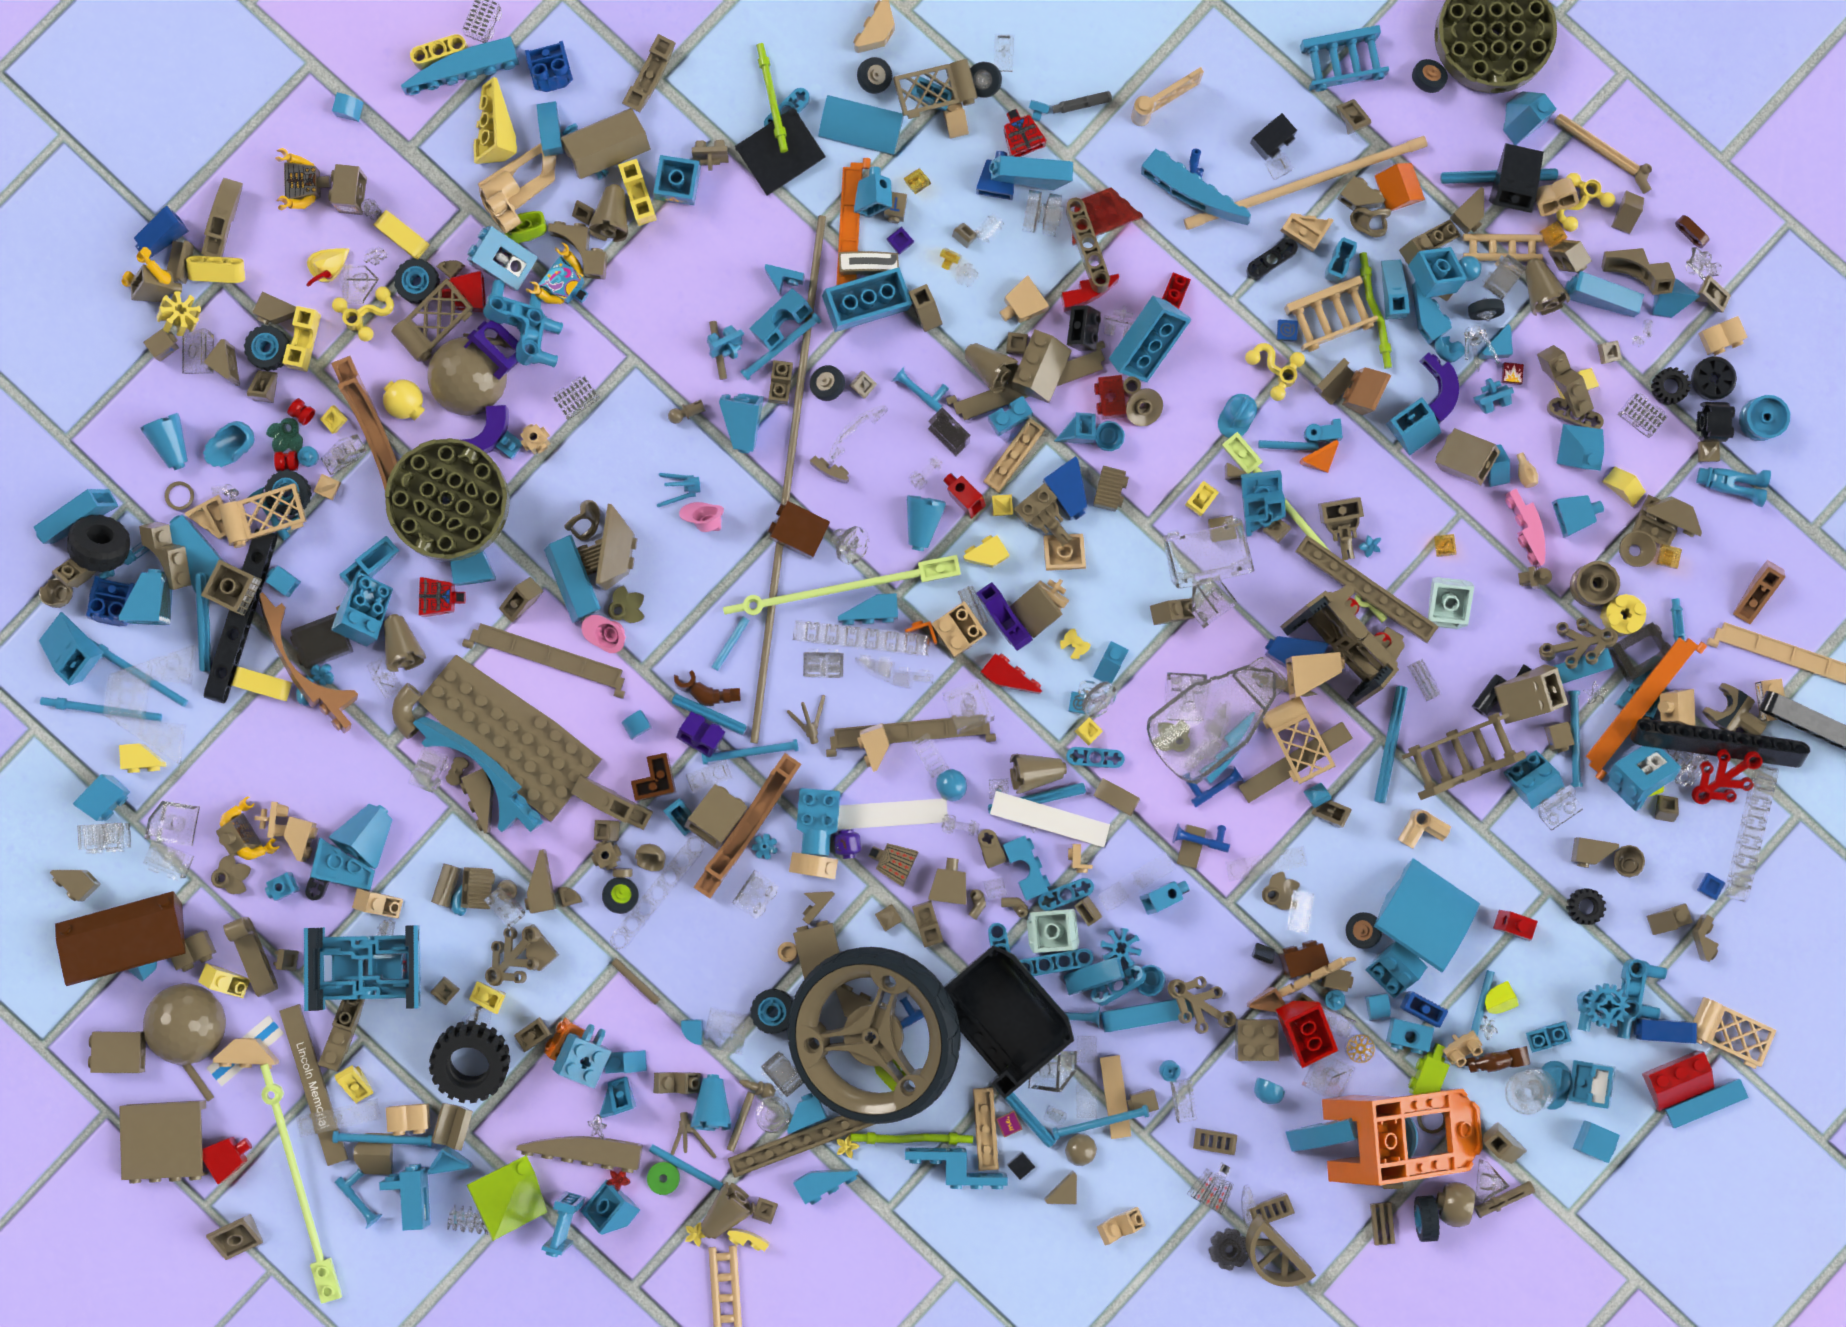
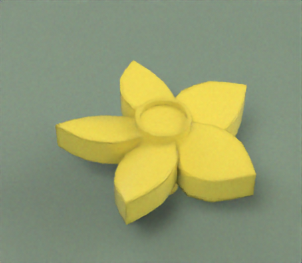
M850 1135L845 1140L836 1139L838 1145L841 1146L838 1149L837 1155H842L846 1152V1155L852 1159V1150L860 1146L850 1141Z
M701 1222L696 1224L695 1227L686 1226L689 1235L686 1237L685 1242L694 1240L695 1244L700 1247L701 1238H705L701 1231Z

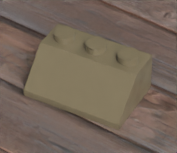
M1035 329L1012 380L1013 390L1050 403L1072 350L1054 336Z

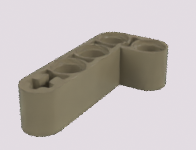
M241 917L223 925L227 939L230 942H234L257 997L277 990L276 978L249 917Z

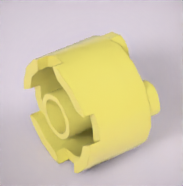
M1619 595L1604 604L1601 609L1600 619H1602L1605 628L1615 630L1618 636L1629 635L1641 629L1645 623L1646 607L1641 600L1633 595ZM1621 612H1624V613H1625V615H1626V618H1625V619H1623V615L1620 614Z

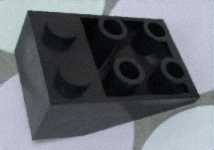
M1505 143L1489 202L1493 205L1532 213L1538 192L1544 152Z

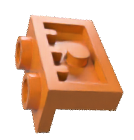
M565 1017L557 1025L553 1038L547 1041L544 1053L550 1059L556 1061L567 1035L573 1033L582 1037L585 1029L572 1023Z

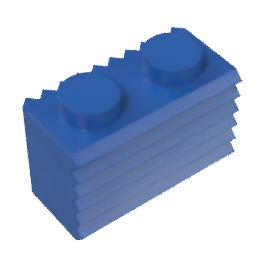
M1413 991L1406 993L1400 1005L1402 1010L1438 1028L1441 1027L1448 1013V1009L1433 1003V1001Z

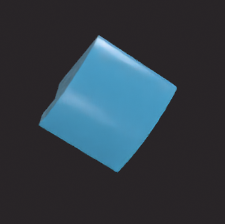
M1412 858L1405 866L1400 879L1387 893L1374 927L1442 973L1463 941L1480 903Z

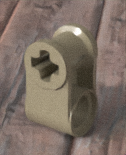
M990 829L980 831L978 842L987 868L989 869L1007 862L996 833ZM986 832L988 835H992L989 844L987 841H982Z

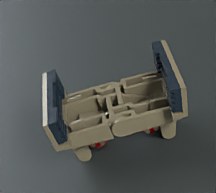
M1346 585L1334 592H1327L1325 590L1280 627L1288 636L1308 622L1323 640L1332 646L1335 653L1340 652L1341 657H1344V662L1362 680L1360 685L1347 698V701L1356 708L1384 689L1399 671L1396 660L1404 649L1405 644L1401 639L1391 642L1390 636L1384 632H1378L1375 635L1369 632L1366 626L1355 616L1359 612V604L1355 599L1350 598L1354 594V588L1351 585Z

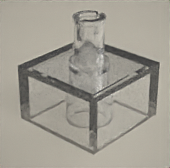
M980 679L943 692V701L957 735L995 720V714Z

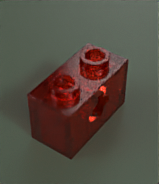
M1122 375L1098 377L1097 383H1094L1095 395L1099 396V403H1096L1097 415L1101 414V420L1124 418L1126 416V405ZM1107 394L1114 397L1112 402H1109V399L1106 398Z

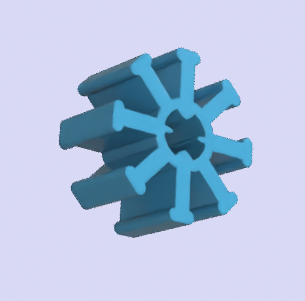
M1120 928V939L1116 937L1114 930H1109L1107 934L1110 935L1113 943L1110 944L1101 940L1100 947H1109L1112 951L1102 955L1103 960H1108L1116 955L1120 962L1121 957H1124L1127 966L1131 967L1135 962L1130 959L1128 953H1136V955L1140 956L1142 950L1139 948L1132 949L1129 945L1140 941L1139 937L1133 935L1132 938L1125 941L1129 929ZM1119 942L1121 945H1123V943L1125 944V947L1123 948V953H1121L1120 951H1118V953L1116 952V949L1118 948L1117 944Z

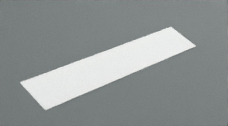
M998 791L995 793L990 812L991 815L1101 847L1105 846L1110 827L1108 823Z
M942 798L840 805L838 830L948 822L947 800Z

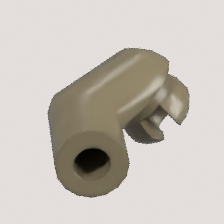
M974 889L970 893L974 906L968 915L977 920L986 907V901L983 892L979 889Z

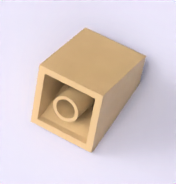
M1340 652L1291 656L1287 658L1286 669L1289 699L1300 697L1342 673V669L1345 668V662Z

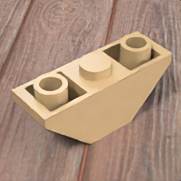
M878 0L875 4L874 14L872 17L868 16L863 25L865 27L862 33H858L853 41L855 52L860 53L885 47L895 31V23L889 0Z
M236 1038L213 1058V1063H219L220 1067H232V1063L239 1064L241 1068H252V1064L261 1066L268 1063L271 1069L272 1065L279 1064V1059L260 1038Z

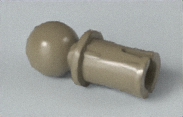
M700 399L685 406L683 404V409L681 410L677 408L670 410L668 419L671 423L678 424L683 420V417L686 416L689 420V417L706 410Z

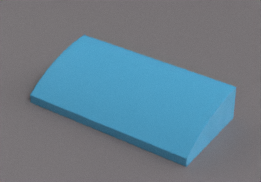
M827 95L818 137L894 155L904 116L899 112Z

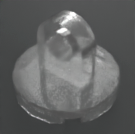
M853 526L849 529H837L830 538L836 548L837 558L846 565L859 562L868 550V546H866L867 541L870 542L869 533L860 526Z
M1090 680L1080 682L1078 694L1084 699L1082 704L1083 712L1091 718L1100 717L1106 713L1109 704L1112 705L1117 697L1116 687L1107 681L1099 684Z

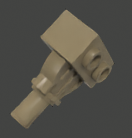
M1044 483L1017 505L1013 512L1026 527L1031 525L1033 528L1042 530L1045 535L1051 532L1062 546H1065L1067 542L1072 540V537L1060 524L1064 519L1059 515V507L1056 503L1057 497Z
M1361 497L1318 503L1321 523L1325 524L1327 530L1333 535V541L1339 540L1342 560L1354 559L1352 538H1357L1356 530L1360 523V517H1364Z

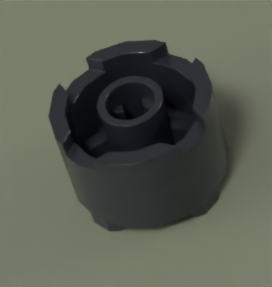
M1702 402L1700 404L1703 407L1702 411L1697 412L1696 430L1701 431V436L1698 439L1701 442H1726L1729 438H1733L1734 427L1732 426V418L1735 417V407L1730 406L1728 402Z

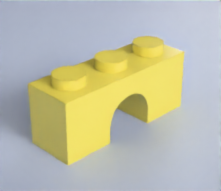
M634 159L618 164L638 226L656 221L657 218L638 160Z
M296 306L292 322L294 336L292 343L286 346L282 362L287 368L304 372L308 371L321 314L317 310Z

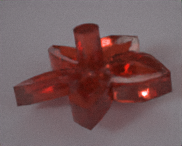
M610 1170L612 1179H609L606 1185L615 1184V1189L619 1191L622 1185L626 1186L631 1182L626 1177V1172L620 1171L617 1174L615 1171Z

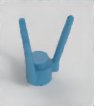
M659 473L660 477L683 479L684 482L664 483V486H684V492L689 493L658 503L657 507L689 497H696V493L701 492L699 477Z

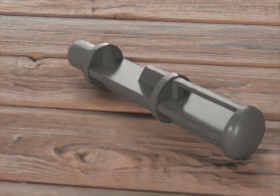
M1110 91L1062 101L1058 105L1052 106L1053 114L1059 112L1066 113L1112 101V95Z

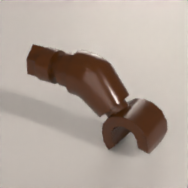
M693 670L689 672L691 680L688 683H681L679 676L674 674L675 686L681 691H690V694L701 705L714 706V704H720V701L724 703L741 701L740 688L723 689V691L713 689V687L709 688L701 682H696Z
M1522 1046L1506 1051L1485 1053L1484 1056H1479V1059L1476 1057L1466 1058L1467 1062L1463 1066H1468L1471 1073L1479 1072V1069L1490 1073L1507 1067H1521L1531 1063L1527 1046Z

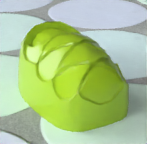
M531 211L517 214L522 223L505 233V235L518 244L532 241L547 232V225L541 211Z

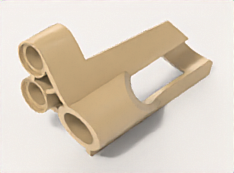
M541 143L478 183L480 197L486 211L490 213L492 219L504 233L509 232L522 223L515 210L555 180L557 155L544 156ZM542 153L541 174L519 188L513 178L514 173L520 166Z

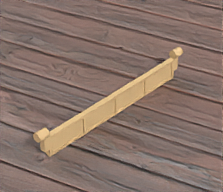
M1726 622L1723 623L1722 629L1716 628L1714 638L1709 637L1706 645L1717 648L1719 642L1846 685V663Z

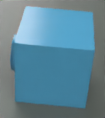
M1584 1120L1573 1149L1609 1163L1616 1150L1620 1135Z

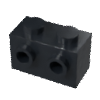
M1281 113L1252 137L1250 144L1265 161L1269 157L1273 159L1281 152L1280 148L1283 145L1289 146L1296 139L1294 136L1297 129Z
M1089 305L1072 306L1067 345L1078 351L1096 350L1101 312Z

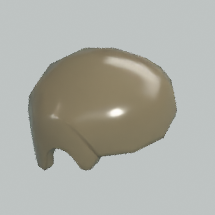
M58 578L48 580V583L39 589V598L42 603L52 608L64 607L73 597V587L64 585Z
M648 843L641 845L636 850L635 859H637V865L645 870L660 871L664 868L666 855L659 846Z
M1626 845L1616 851L1614 867L1621 876L1631 878L1638 876L1643 871L1645 857L1638 847Z
M1086 1134L1072 1136L1065 1148L1068 1161L1075 1166H1084L1092 1162L1097 1151L1095 1141Z

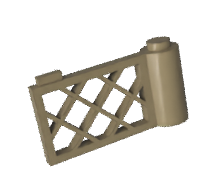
M968 59L893 77L902 114L907 116L908 119L920 117V112L963 103V106L972 105L975 103L974 100L978 98ZM946 70L948 78L945 83L936 78L938 71ZM920 75H925L931 79L927 87L917 82ZM906 79L912 83L908 92L901 88L899 80ZM933 81L943 86L938 95L929 90ZM915 85L924 90L920 99L910 94ZM945 88L952 92L953 100L947 101L940 97ZM926 93L936 98L933 105H928L922 101ZM909 97L916 101L917 105L914 109L907 111L905 102Z
M446 278L404 320L397 323L391 332L417 362H425L432 356V349L461 320L465 322L474 314L471 311L474 307L453 283ZM446 286L451 289V298H442V290ZM431 300H438L437 312H428V303ZM442 301H451V313L441 312ZM455 301H462L466 306L461 313H455ZM417 314H424V326H417L412 319ZM428 314L437 315V326H428ZM441 315H451L450 324L447 327L441 326ZM428 328L437 329V337L433 341L427 337Z

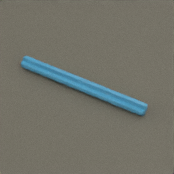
M1541 169L1539 181L1556 180L1558 178V169ZM1497 170L1442 172L1440 181L1442 184L1494 182Z
M1399 685L1395 691L1374 801L1378 803H1385L1408 690L1405 686Z

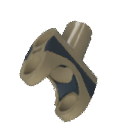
M1721 683L1719 690L1723 692L1727 699L1726 709L1723 712H1719L1705 707L1702 711L1704 716L1721 730L1735 732L1740 727L1749 734L1761 735L1767 724L1749 712L1755 701L1743 691L1729 684Z

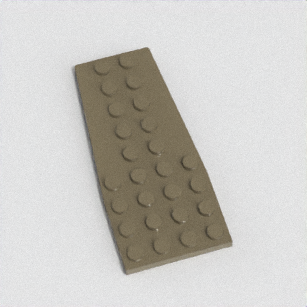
M458 655L452 658L418 700L442 725L469 740L495 760L522 786L517 793L523 796L530 806L550 822L555 819L572 798L573 794L571 792L579 776L582 775L588 778L603 760L556 721Z

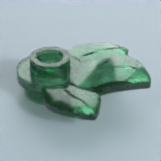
M285 418L281 423H273L267 429L266 435L273 438L272 448L274 453L284 452L289 448L298 454L303 446V438L299 433V424L295 419ZM287 424L291 426L290 431L286 429Z

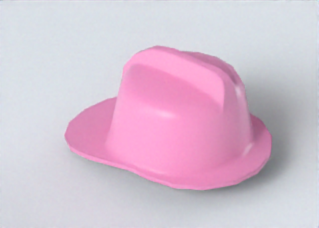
M693 502L683 506L679 511V516L682 520L694 523L701 532L720 531L721 516L724 508L720 505Z
M590 615L582 622V634L593 645L608 653H617L624 647L626 636L625 630L620 623L610 621L600 615Z

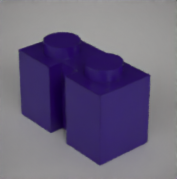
M691 711L679 728L676 738L711 758L722 742L726 731L722 730L717 724H707L702 715Z

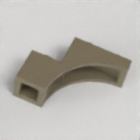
M555 221L554 224L549 223L548 232L550 236L566 240L580 253L583 261L584 276L591 279L605 280L608 256L600 248H591L589 250V228L582 223H574V226L566 225L565 222Z
M1644 248L1604 252L1601 265L1603 272H1619L1633 276L1643 282L1649 288L1652 295L1672 293L1675 276L1669 262L1649 264Z
M1552 345L1537 354L1542 371L1558 386L1574 417L1579 418L1594 409L1583 376L1571 369L1566 353L1563 350Z
M153 522L139 526L142 546L150 549L160 561L168 580L169 589L176 590L191 586L185 546L172 544L169 524Z

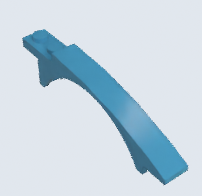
M423 716L413 722L426 737L421 742L424 747L443 746L456 749L471 757L483 768L497 794L499 803L498 829L501 832L510 828L518 819L530 832L543 823L538 812L533 810L527 804L526 799L517 793L522 786L477 746L428 717Z

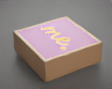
M1014 1110L996 1118L1004 1138L1022 1130Z

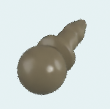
M750 1080L739 1081L742 1086L754 1090L756 1095H761L764 1099H771L775 1095L776 1090L771 1083H763L762 1081L756 1083Z

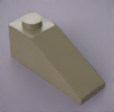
M546 849L539 850L527 890V898L524 899L526 910H529L530 914L557 909Z

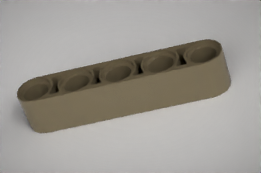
M1077 197L1071 198L1067 202L1066 207L1068 222L1090 285L1095 292L1103 293L1108 289L1110 281L1104 258L1083 200ZM1078 207L1080 211L1073 212L1070 208ZM1082 224L1086 226V229L1079 230L1077 226ZM1089 242L1093 246L1091 248H1085L1083 244ZM1095 260L1099 265L1092 266L1089 262ZM1101 278L1105 280V283L1098 284L1095 280Z

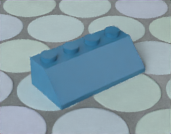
M1152 296L1109 357V360L1119 373L1148 382L1192 319L1168 301Z

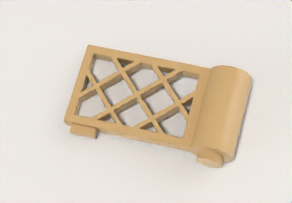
M1199 67L1151 98L1148 96L1138 97L1131 113L1132 122L1137 126L1147 125L1153 112L1199 85L1204 73L1202 67Z
M295 483L219 506L229 545L234 546V548L244 547L246 542L251 539L291 527V530L304 527L303 523L307 522ZM292 490L294 497L290 503L281 499L286 491ZM270 496L276 499L271 510L262 505L265 499ZM280 501L289 505L283 516L274 512ZM251 502L257 505L252 516L247 514L244 508L245 504ZM261 507L269 511L264 522L255 518ZM292 508L298 510L300 519L291 521L287 518ZM273 514L282 518L278 526L275 527L268 525ZM254 520L263 524L259 532L252 533L250 528Z
M1301 697L1291 699L1263 713L1265 717L1262 718L1265 727L1272 729L1292 769L1288 772L1293 782L1298 781L1299 784H1302L1336 767ZM1305 719L1310 724L1308 733L1297 730L1299 722ZM1285 729L1293 731L1290 742L1281 740L1278 733ZM1296 733L1306 736L1303 746L1292 743ZM1309 737L1318 739L1317 751L1306 748ZM1291 746L1302 749L1299 760L1289 756ZM1305 750L1315 753L1312 764L1301 761ZM1318 755L1327 757L1330 763L1323 768L1315 766ZM1300 764L1311 767L1309 775L1303 778L1298 773Z
M1706 997L1702 998L1693 1020L1694 1023H1697V1043L1702 1044L1704 1041L1745 1060L1743 1064L1753 1069H1756L1757 1066L1762 1067L1777 1031ZM1724 1012L1731 1014L1733 1022L1724 1025L1722 1020ZM1747 1021L1751 1030L1742 1033L1739 1023ZM1735 1025L1738 1035L1729 1039L1726 1028ZM1762 1029L1769 1031L1766 1040L1760 1042L1757 1031ZM1722 1030L1725 1041L1720 1043L1713 1041L1716 1032ZM1753 1033L1756 1044L1747 1047L1744 1037ZM1740 1039L1743 1049L1734 1051L1731 1042ZM1758 1047L1760 1052L1757 1061L1752 1059L1749 1050Z

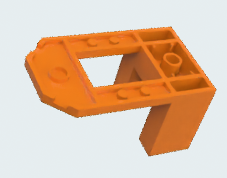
M1458 1088L1399 1097L1348 1095L1322 1099L1323 1120L1341 1121L1352 1118V1121H1357L1360 1155L1327 1161L1328 1181L1380 1186L1470 1171L1474 1165L1473 1159L1483 1149L1479 1106L1467 1097L1468 1094L1464 1089ZM1444 1112L1448 1152L1408 1158L1405 1118Z

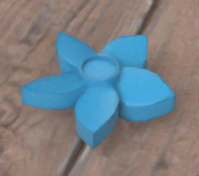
M1367 535L1366 542L1359 545V548L1364 551L1367 558L1371 556L1373 551L1381 552L1377 546L1381 541V537L1373 540L1371 536Z

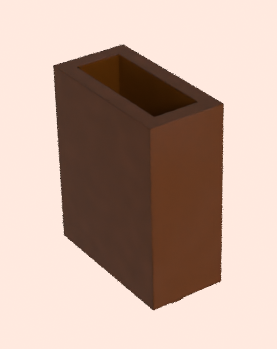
M786 501L784 505L780 504L776 515H778L776 523L772 521L767 531L770 533L768 539L812 559L830 521L789 501Z

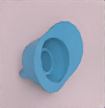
M1236 394L1228 400L1218 419V428L1225 437L1230 438L1236 432L1243 436L1248 431L1257 413V404L1254 399L1246 394Z
M1550 1061L1545 1063L1539 1073L1536 1097L1538 1102L1549 1110L1562 1107L1569 1095L1571 1073L1564 1063Z

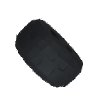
M89 515L77 520L71 526L67 537V552L70 558L80 567L92 572H105L116 569L125 562L130 550L128 531L119 521L117 522L114 518L104 515Z

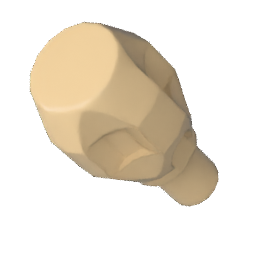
M1523 452L1517 454L1520 482L1525 488L1536 486L1538 484L1536 468L1526 460Z

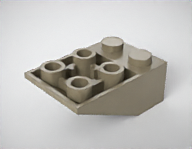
M1546 664L1494 687L1502 715L1509 714V717L1504 719L1505 724L1546 714L1568 705L1558 668Z

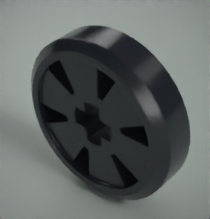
M1717 356L1708 357L1700 361L1694 367L1691 374V384L1694 391L1703 399L1717 401L1728 396L1734 390L1737 382L1736 371L1732 364L1726 359ZM1712 374L1718 377L1716 383L1710 381Z

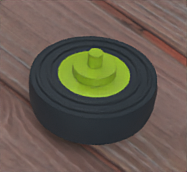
M613 878L606 883L602 891V901L605 907L617 914L631 911L639 898L637 886L628 878Z

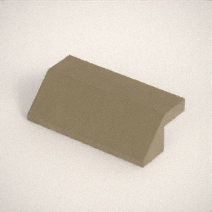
M632 108L560 137L566 156L572 159L579 179L651 150L646 132Z

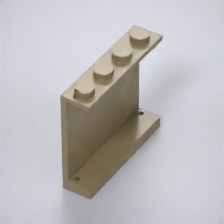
M206 1100L126 1104L119 1106L121 1180H129V1184L141 1183V1179H149V1183L161 1182V1178H169V1182L181 1181L182 1177H189V1180L192 1181L201 1180L202 1176L209 1174L208 1171H203L201 1110L206 1109Z

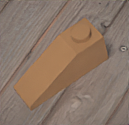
M1767 559L1753 578L1733 615L1751 624L1786 577L1785 570Z

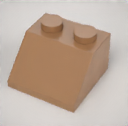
M1366 367L1359 369V371L1356 370L1351 378V381H1353L1351 387L1347 388L1343 394L1344 401L1342 405L1362 416L1375 411L1392 375Z

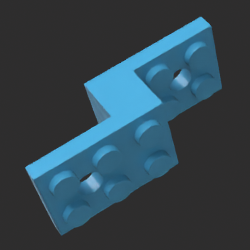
M905 1147V1160H909V1163L920 1164L921 1160H929L931 1164H941L942 1160H946L945 1181L946 1185H950V1189H962V1185H970V1189H983V1186H990L991 1189H1003V1186H1008L1006 1173H967L966 1148Z

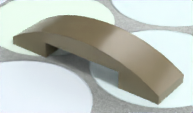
M657 34L649 50L650 54L634 85L630 86L622 102L623 105L639 113L641 112L659 83L676 42Z

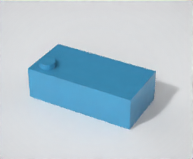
M900 267L827 288L822 294L834 332L908 311L912 305Z

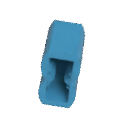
M1345 237L1338 242L1333 251L1332 260L1326 267L1325 279L1338 284L1344 278L1349 269V262L1356 252L1357 242Z

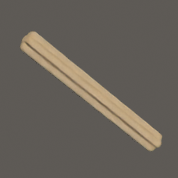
M1562 113L1554 120L1556 125L1629 174L1634 176L1640 169L1638 164Z

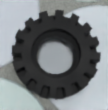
M1668 367L1655 375L1656 377L1652 380L1651 388L1654 389L1652 394H1656V400L1660 399V403L1671 405L1687 397L1691 389L1689 387L1691 381L1687 380L1689 378L1688 374H1683L1684 370L1679 371L1677 367L1674 369ZM1673 379L1677 382L1678 389L1675 393H1669L1665 390V380Z
M1589 888L1578 889L1575 893H1571V898L1567 899L1568 906H1566V909L1569 910L1568 915L1578 924L1592 925L1595 922H1599L1600 918H1603L1605 915L1603 912L1606 911L1604 907L1606 901H1603L1602 894H1598V891ZM1583 899H1589L1593 903V911L1590 914L1585 915L1579 909V904Z

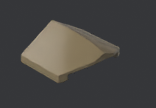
M365 1133L372 1135H393V1133ZM358 1142L354 1147L353 1159L363 1174H392L393 1144Z

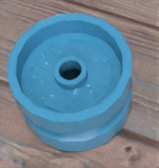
M1763 395L1748 401L1742 407L1739 413V425L1741 431L1748 438L1755 441H1765L1780 436L1787 430L1791 413L1788 405L1781 398L1775 395Z

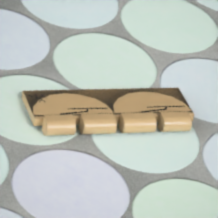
M1340 957L1329 963L1328 967L1325 965L1311 972V976L1308 974L1294 981V985L1290 983L1279 989L1278 992L1281 997L1289 996L1357 960L1355 957H1346L1344 959Z

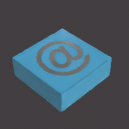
M1072 691L1068 711L1088 715L1092 695Z

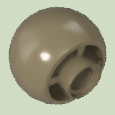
M1461 1182L1446 1184L1443 1192L1438 1191L1436 1197L1439 1218L1452 1227L1469 1225L1474 1210L1475 1191L1467 1184Z

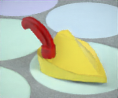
M336 248L313 253L307 260V267L314 277L307 282L306 286L309 287L316 281L325 283L333 281L340 274L350 249Z

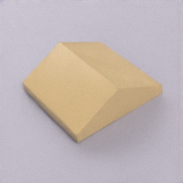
M1069 534L1072 540L1067 542L1065 546H1062L1054 535H1043L1046 571L1086 569L1083 534Z

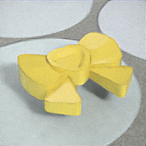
M1075 629L1069 630L1065 634L1064 640L1060 641L1061 649L1072 644V647H1075L1070 656L1071 659H1079L1080 655L1087 653L1091 646L1090 643L1084 642L1077 635Z

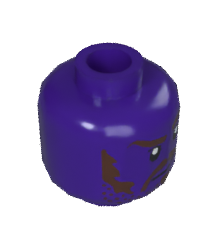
M854 829L838 831V834L834 836L835 853L843 855V859L855 858V854L861 851L859 833L854 832Z

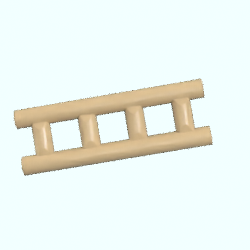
M1463 234L1462 241L1469 242V253H1463L1462 258L1473 256L1479 261L1528 262L1534 258L1543 260V254H1536V242H1542L1543 235ZM1477 242H1489V253H1477ZM1497 242H1508V253H1497ZM1516 242H1528V254H1516Z
M730 1245L729 1252L717 1253L716 1247H708L713 1327H722L721 1323L733 1322L734 1327H742L737 1245ZM730 1260V1273L718 1274L717 1261ZM731 1281L732 1294H719V1282ZM732 1302L733 1314L721 1315L720 1303Z

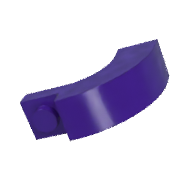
M1428 352L1419 362L1435 377L1438 383V395L1429 407L1434 412L1438 424H1440L1452 412L1457 403L1459 380L1455 369L1449 361L1442 366L1440 359Z
M506 405L486 406V424L483 431L474 438L462 440L479 447L487 454L494 450L508 429V407Z
M993 582L976 593L999 631L1016 651L1033 641L1031 635L1016 618L1002 593Z

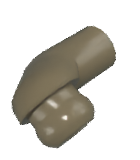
M1648 163L1640 165V169L1635 175V181L1643 194L1652 190L1647 181L1649 173L1652 172V167Z
M1001 898V908L1012 907L1018 917L1024 918L1027 916L1028 906L1021 898Z

